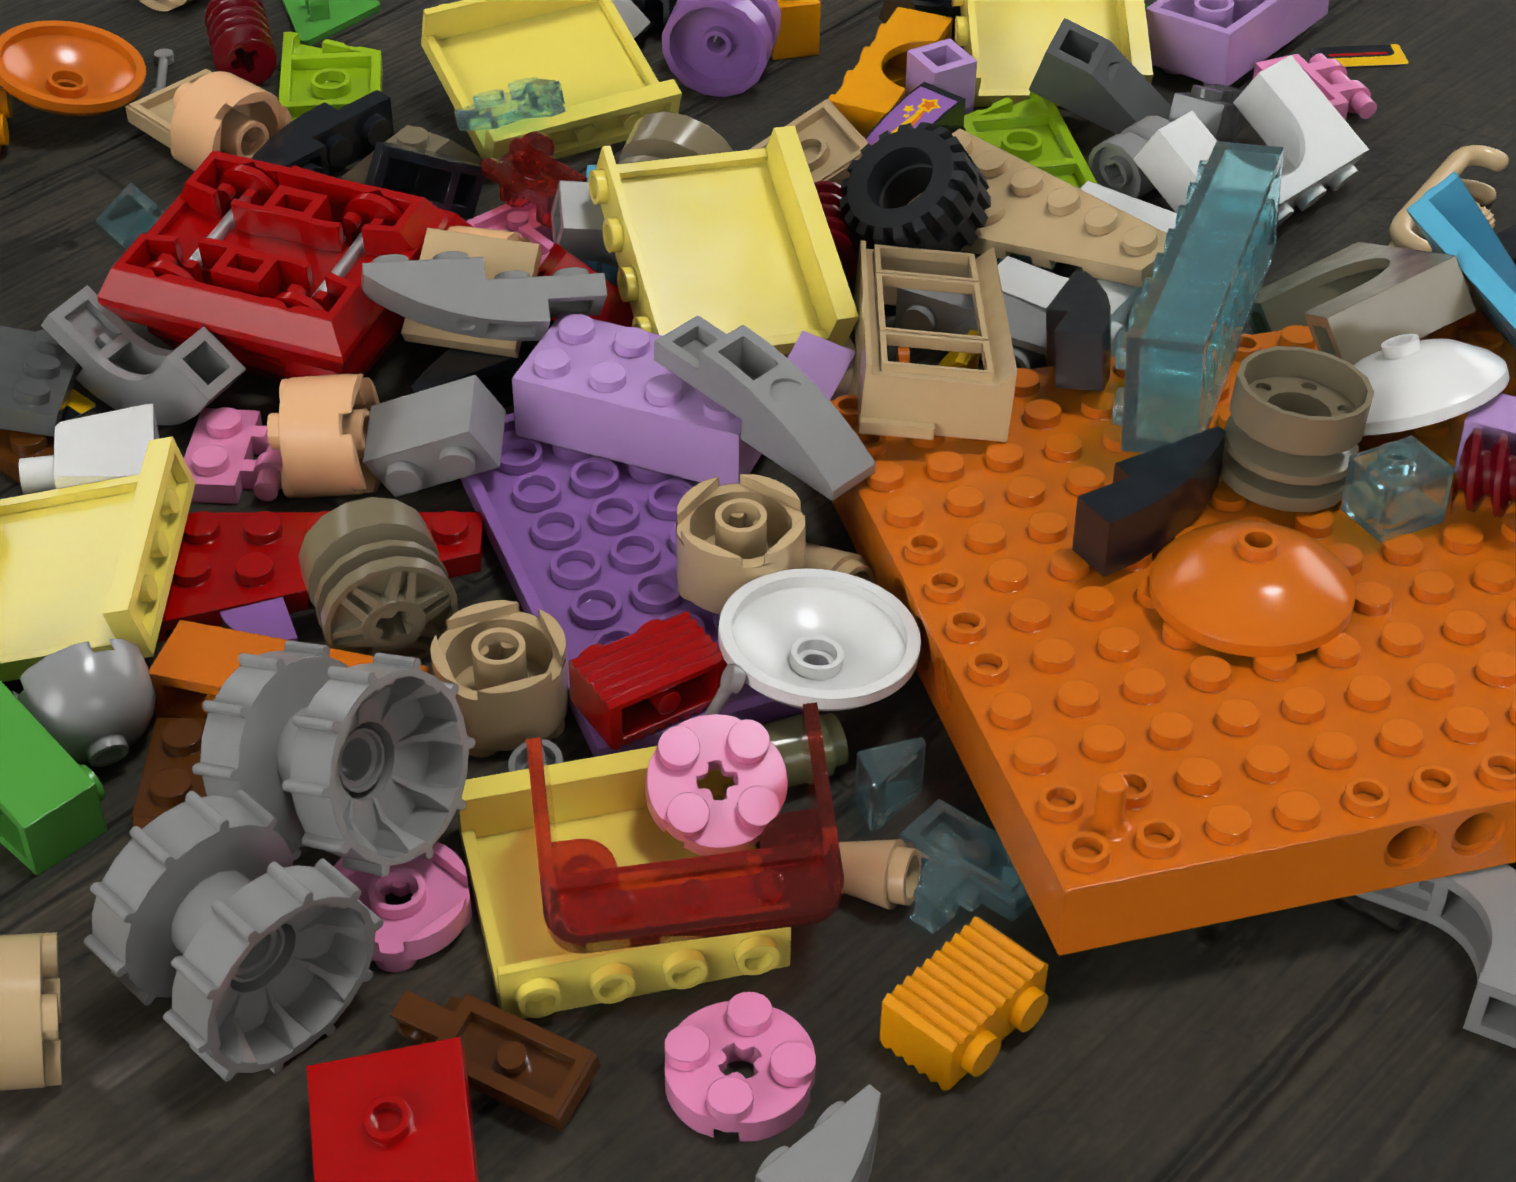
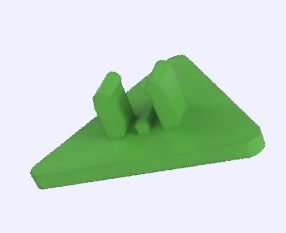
M282 0L294 32L299 33L300 44L312 46L381 11L380 2L377 0Z

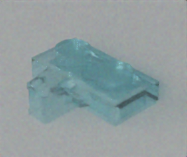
M530 77L508 83L509 92L504 93L503 89H496L473 95L474 104L454 111L458 129L460 131L497 129L522 119L553 117L566 112L565 107H563L565 101L561 83L556 80Z
M938 799L900 833L899 839L904 841L906 847L919 850L922 870L919 873V882L921 884L914 890L913 896L916 897L914 913L911 915L910 920L934 934L951 921L960 906L973 912L980 904H983L1014 922L1033 904L998 833L946 802Z

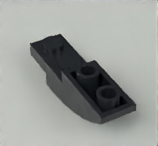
M375 90L340 109H336L324 102L284 126L251 159L290 168L294 165L329 176L372 153L375 150L377 141L386 142L394 136L391 98Z

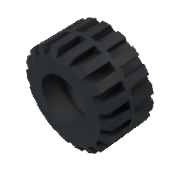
M920 122L916 128L911 123L899 125L897 132L891 134L887 130L878 135L880 140L872 146L868 143L860 150L863 155L859 160H852L847 168L850 177L842 180L840 188L844 195L839 200L840 209L845 214V221L860 240L866 241L867 249H874V244L960 252L965 245L972 246L977 240L978 236L975 233L977 228L985 227L988 216L984 210L991 207V196L986 191L989 185L956 136L953 137L948 129L942 126L935 129L931 123ZM921 194L917 199H915L913 202L909 203L913 198H915L917 195Z

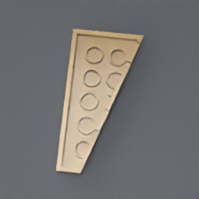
M960 128L952 133L953 137H957L985 177L989 185L986 191L991 196V207L984 210L988 216L985 227L977 228L975 231L978 236L977 240L972 246L965 245L961 251L982 255L994 247L996 258L1005 259L1007 256L1010 257L1012 253L1030 256L1034 266L1051 269L1057 262L1079 266L1093 278L1145 288L1184 258L1180 239ZM921 194L917 195V196H916L915 198H913L909 203L913 202V201H914L915 199H917Z

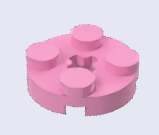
M702 715L688 719L678 726L671 727L662 734L658 741V746L649 761L645 780V797L654 822L664 833L666 829L674 838L684 842V848L704 856H729L750 849L762 839L764 833L773 827L786 800L787 772L779 750L770 741L768 731L762 724L754 720H740L728 715ZM710 770H719L723 776L731 777L735 785L727 788L725 799L713 800L710 789H699L697 780L706 778Z
M438 841L432 846L434 851L432 859L416 857L407 863L390 866L389 874L386 877L345 869L342 866L343 857L334 866L362 891L358 900L384 921L383 926L375 932L374 953L371 960L375 961L376 965L385 972L397 973L410 969L417 959L428 957L449 945L471 921L472 910L466 867L454 851ZM390 893L400 898L410 893L413 894L411 900L404 904L389 905L385 901V896Z
M756 992L736 994L730 1001L715 1003L694 1012L668 1033L665 1039V1093L676 1115L696 1132L713 1138L714 1129L723 1132H739V1142L760 1141L784 1132L804 1115L810 1102L811 1089L815 1083L816 1055L814 1046L805 1029L789 1014L780 1009L773 1008L770 1000L764 995ZM745 1061L753 1064L754 1076L746 1079L739 1072H734L727 1076L722 1072L727 1068V1064L731 1062Z

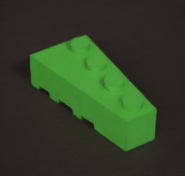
M0 680V843L38 876L107 832L101 807V801L105 799V791L95 773L86 765L82 764L79 766Z

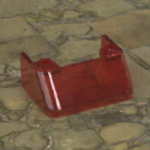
M817 702L803 704L802 750L811 809L786 812L772 819L763 830L760 839V849L617 867L616 860L611 851L595 840L573 839L557 841L551 779L541 737L526 739L543 914L551 938L564 950L577 954H586L809 925L827 919L839 907L843 897L844 873Z

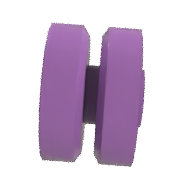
M677 0L662 32V53L670 71L685 86L703 95L728 97L744 93L759 81L768 63L772 49L781 31V10L776 0Z

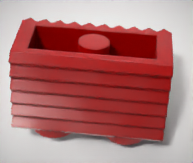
M685 611L664 621L660 619L650 620L643 624L635 633L607 645L593 644L584 649L578 657L569 660L570 700L608 746L618 751L622 744L630 745L634 739L642 740L646 733L653 735L658 728L665 730L669 723L676 725L681 718L688 720L692 713L699 715L704 708H708L720 688L722 673L727 667V663L722 656L717 642L713 643L710 634L706 635L703 626L699 627L696 619H692L689 611Z

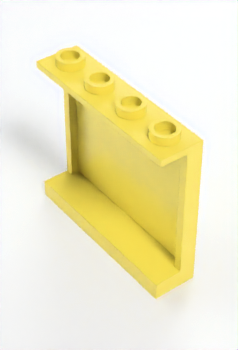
M461 0L423 9L421 46L480 157L484 159L485 166L488 168L487 170L491 176L626 141L635 122L646 114L665 111L678 114L682 96L681 90L674 79L658 81L612 0Z
M951 0L952 6H960L961 16H956L955 43L959 46H964V50L977 60L974 107H991L993 103L1006 97L1014 101L1013 105L1029 99V87L1064 18L1110 40L1150 84L1152 82L1153 68L1144 0Z
M795 125L773 128L766 148L616 164L610 145L602 146L596 169L591 170L589 173V193L593 204L601 205L604 215V244L609 253H615L619 266L617 273L618 290L622 301L630 303L634 316L632 327L641 328L646 332L663 336L698 315L726 334L745 325L769 342L783 355L790 354L802 331L845 346L859 315Z
M173 436L149 440L140 474L0 499L1 682L18 680L28 668L46 656L71 645L89 641L93 653L103 650H114L110 639H123L136 644L144 658L154 656L196 484Z
M657 746L466 779L462 799L466 801V808L464 810H457L458 829L500 1009L522 1019L528 1017L541 1018L554 1012L599 1003L612 1004L623 1001L626 998L665 990L689 989L701 983L742 975H760L772 969L790 966L791 916L789 910L778 912L756 846L754 845L744 852L729 856L713 857L699 855L684 848V842L674 838L666 829L664 833L654 822L646 802L645 780L649 761ZM710 770L706 778L697 780V785L699 789H710L713 800L725 799L727 788L733 786L734 782L731 777L723 776L721 771Z

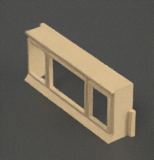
M860 240L854 303L859 315L855 324L859 433L934 440V435L1007 442L1018 371L994 247L975 259L972 253L874 244V249H866V241ZM897 288L972 295L978 336L886 327L884 304L896 305ZM887 345L981 354L984 370L888 361Z

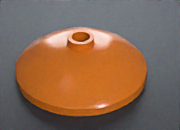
M50 20L25 23L13 27L0 35V85L20 102L38 110L63 116L101 115L115 111L133 101L144 88L146 65L140 53L126 40L104 29L78 22Z
M1223 521L1195 528L1171 541L1159 552L1153 562L1150 574L1149 590L1152 603L1158 614L1171 627L1205 647L1228 654L1248 657L1297 655L1319 648L1344 631L1352 618L1356 599V588L1349 570L1326 546L1297 530L1261 521Z

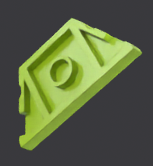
M284 32L279 88L280 104L287 107L293 121L324 102L336 109H340L375 90L382 92L383 65L381 51L362 46H347L343 42L325 39L321 43L322 48L300 44L299 33Z
M1030 91L1029 99L1013 105L1014 101L1006 97L993 103L987 109L976 110L964 115V131L1079 189L1087 181L1098 184L1055 103Z

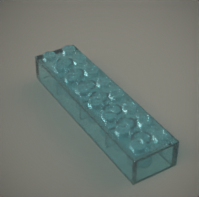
M1216 141L1208 161L1200 160L1196 182H1190L1188 186L1186 205H1179L1175 228H1169L1167 231L1164 253L1158 252L1156 255L1153 278H1145L1141 304H1133L1128 332L1121 331L1118 338L1115 366L1116 369L1125 370L1124 388H1118L1113 407V425L1122 426L1121 450L1145 453L1209 429L1275 253L1284 147Z

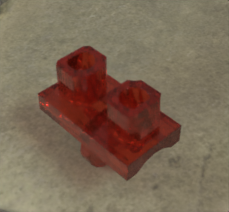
M533 131L521 139L514 138L509 145V152L504 156L496 159L488 157L482 160V175L499 184L500 200L509 206L524 207L529 203L534 204L536 208V221L550 229L552 228L551 211L559 181L587 182V177L557 161L554 158V144L550 137L541 132Z

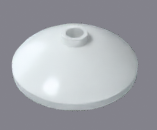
M1403 334L1392 337L1381 344V351L1373 353L1354 364L1358 370L1368 377L1374 390L1363 436L1416 429L1464 414L1496 397L1505 389L1510 379L1505 360L1488 349L1452 339L1420 340L1417 334Z
M824 569L783 570L748 582L735 591L727 600L721 611L718 626V644L727 665L734 664L744 670L746 673V684L779 703L814 711L850 710L866 706L890 696L899 690L914 673L921 645L920 631L913 615L894 595L860 577Z

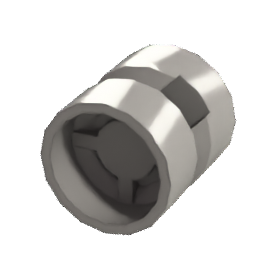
M1158 115L1147 116L1123 130L1121 134H1115L1095 146L1089 155L1088 166L1098 185L1137 199L1152 191L1155 186L1133 159L1158 129L1171 122Z

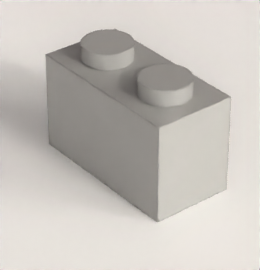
M476 375L373 405L370 411L363 463L395 497L499 468L506 410Z

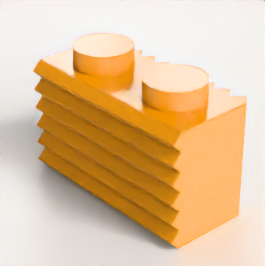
M974 916L970 925H964L961 932L955 933L950 942L946 941L942 949L936 950L931 959L926 958L922 967H916L912 976L907 975L902 984H897L892 993L886 994L882 1001L879 1040L884 1048H891L896 1057L902 1056L907 1065H914L919 1074L925 1073L930 1082H937L942 1091L950 1090L967 1073L974 1077L982 1075L996 1059L1001 1048V1041L1015 1028L1021 1032H1027L1039 1021L1049 999L1045 993L1048 964L981 918Z

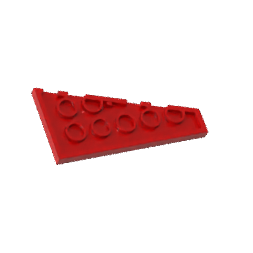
M199 511L188 513L157 642L166 641V631L175 629L180 620L222 627L221 611L283 597L288 613L309 609L308 600L310 598L301 576L298 555L306 533L323 515L330 511L222 513ZM418 512L428 525L439 551V559L448 572V578L481 571L485 530L480 512Z

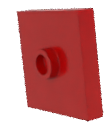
M460 1037L306 1066L314 1182H479L466 1055Z

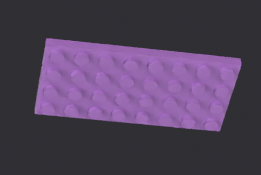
M514 413L506 414L500 467L460 478L475 511L480 512L483 518L484 530L523 611L539 617L538 609L554 617L564 631L567 650L569 706L593 756L658 746V741L666 730L678 726L686 721V719L681 718L676 725L669 723L665 730L658 728L653 735L646 733L642 740L634 739L630 745L622 744L618 751L613 750L570 700L568 661L578 657L584 649L593 644L607 645L635 633L643 624L650 620L660 619L664 621L685 611H689L691 618L696 619L698 626H703L705 634H710L713 643L717 642L718 644L720 615L707 611L692 601L684 599L678 592L676 561L677 506L687 491L700 482L517 436ZM744 682L742 689L737 694L732 693L720 715H728L740 720H754L761 724L808 710L772 700ZM704 708L699 715L692 713L688 719L704 715L707 708Z

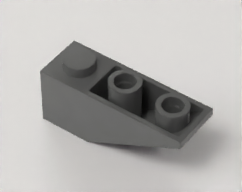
M1066 18L1063 19L1029 87V91L1115 134H1121L1123 130L1147 116L1158 115L1168 120L1171 105L1110 40Z
M1206 84L1204 86L1193 85L1191 92L1174 94L1168 120L1173 122L1193 110L1223 149L1228 152L1247 121L1233 103L1243 90L1215 84L1214 86Z

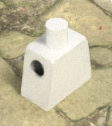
M144 404L61 421L55 426L54 455L19 459V477L23 494L27 495L140 474L149 440L160 439L154 405Z

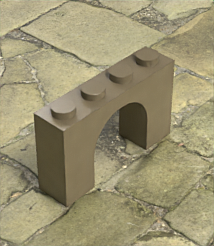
M1365 242L1352 244L1240 299L1254 334L1279 331L1291 325L1309 326L1318 351L1330 353L1352 365L1373 353L1381 351V344L1392 337L1403 334H1417L1420 339L1476 311L1470 295L1474 287L1462 273L1455 255Z

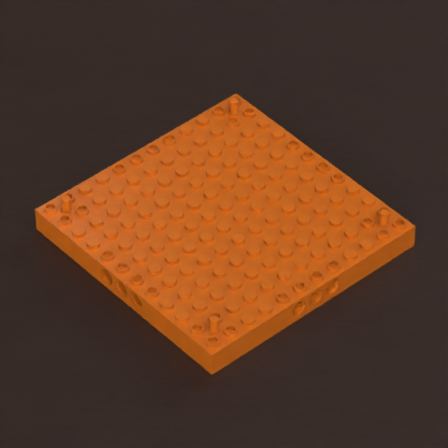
M1477 308L1475 312L1420 338V340L1452 339L1493 352L1505 360L1510 376L1508 385L1501 393L1516 397V349ZM1291 325L1279 331L1253 335L1234 334L1228 339L1202 343L1182 342L1170 348L1144 352L1125 351L1118 356L1111 357L1110 378L1103 391L1055 388V366L1036 369L1017 368L1018 372L1007 442L934 435V440L862 434L859 433L858 396L843 395L830 401L860 438L876 463L875 473L833 500L832 503L857 553L864 557L868 566L873 570L875 584L899 599L913 615L921 638L916 671L1059 956L1516 862V502L1512 503L1502 518L1494 517L1491 497L1488 496L1475 513L1469 512L1466 509L1464 491H1460L1451 504L1457 474L1454 473L1465 419L1469 411L1456 417L1416 429L1363 436L1362 440L1357 444L1359 451L1347 495L1330 508L1314 512H1285L1261 506L1237 494L1220 476L1219 485L1205 508L1188 527L1171 541L1195 528L1223 521L1250 520L1285 526L1316 539L1332 551L1349 570L1356 588L1355 605L1349 624L1343 632L1328 643L1297 655L1248 657L1228 654L1200 645L1179 633L1158 614L1150 596V574L1155 558L1165 546L1139 562L1106 577L1099 574L1072 550L1077 497L1112 484L1114 467L1117 462L1216 426L1224 430L1228 417L1231 416L1229 407L1241 361L1257 350L1275 346L1305 347L1318 350L1309 326Z

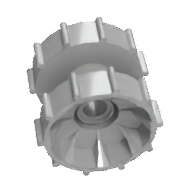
M291 640L286 641L284 650L265 652L260 655L241 653L238 657L240 666L224 682L213 701L205 700L202 705L203 709L208 712L202 735L200 763L195 764L192 771L196 775H202L207 796L233 797L238 790H243L278 820L275 829L298 849L299 847L307 846L322 849L343 857L342 866L345 869L386 877L389 874L390 866L407 863L416 857L432 859L434 855L432 846L445 832L456 810H464L466 808V801L462 799V794L467 777L469 749L474 748L476 744L474 738L467 736L464 716L455 698L459 691V686L453 683L441 682L436 676L420 670L421 660L414 657L376 653L373 663L348 667L345 663L329 657L330 648L327 645Z
M238 790L233 797L217 795L200 797L196 792L189 791L186 794L185 802L162 813L142 829L134 826L130 830L132 839L115 858L102 882H95L91 885L90 891L96 895L92 911V934L84 939L83 944L144 1005H150L155 997L172 998V1008L163 1015V1020L190 1044V1048L226 1082L230 1081L236 1073H255L270 1069L274 1074H278L282 1070L284 1062L307 1049L323 1034L330 1036L335 1032L336 1028L333 1024L350 1005L362 983L372 979L374 974L369 970V966L374 953L375 932L383 926L384 921L358 900L362 891L325 859H320L314 867L293 866V861L300 857L301 850L275 829L278 820L246 792Z

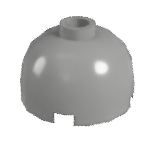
M110 639L114 650H103L94 653L89 641L71 645L46 656L28 668L20 677L24 688L20 694L12 690L13 695L77 764L89 763L94 767H103L118 762L128 754L129 747L135 744L151 723L156 700L155 688L145 659L139 647L134 643L123 639Z

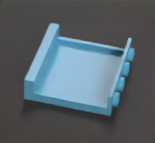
M1454 171L1439 184L1426 191L1406 211L1435 253L1456 256L1462 273L1474 287L1470 293L1474 306L1516 349V265L1461 178Z

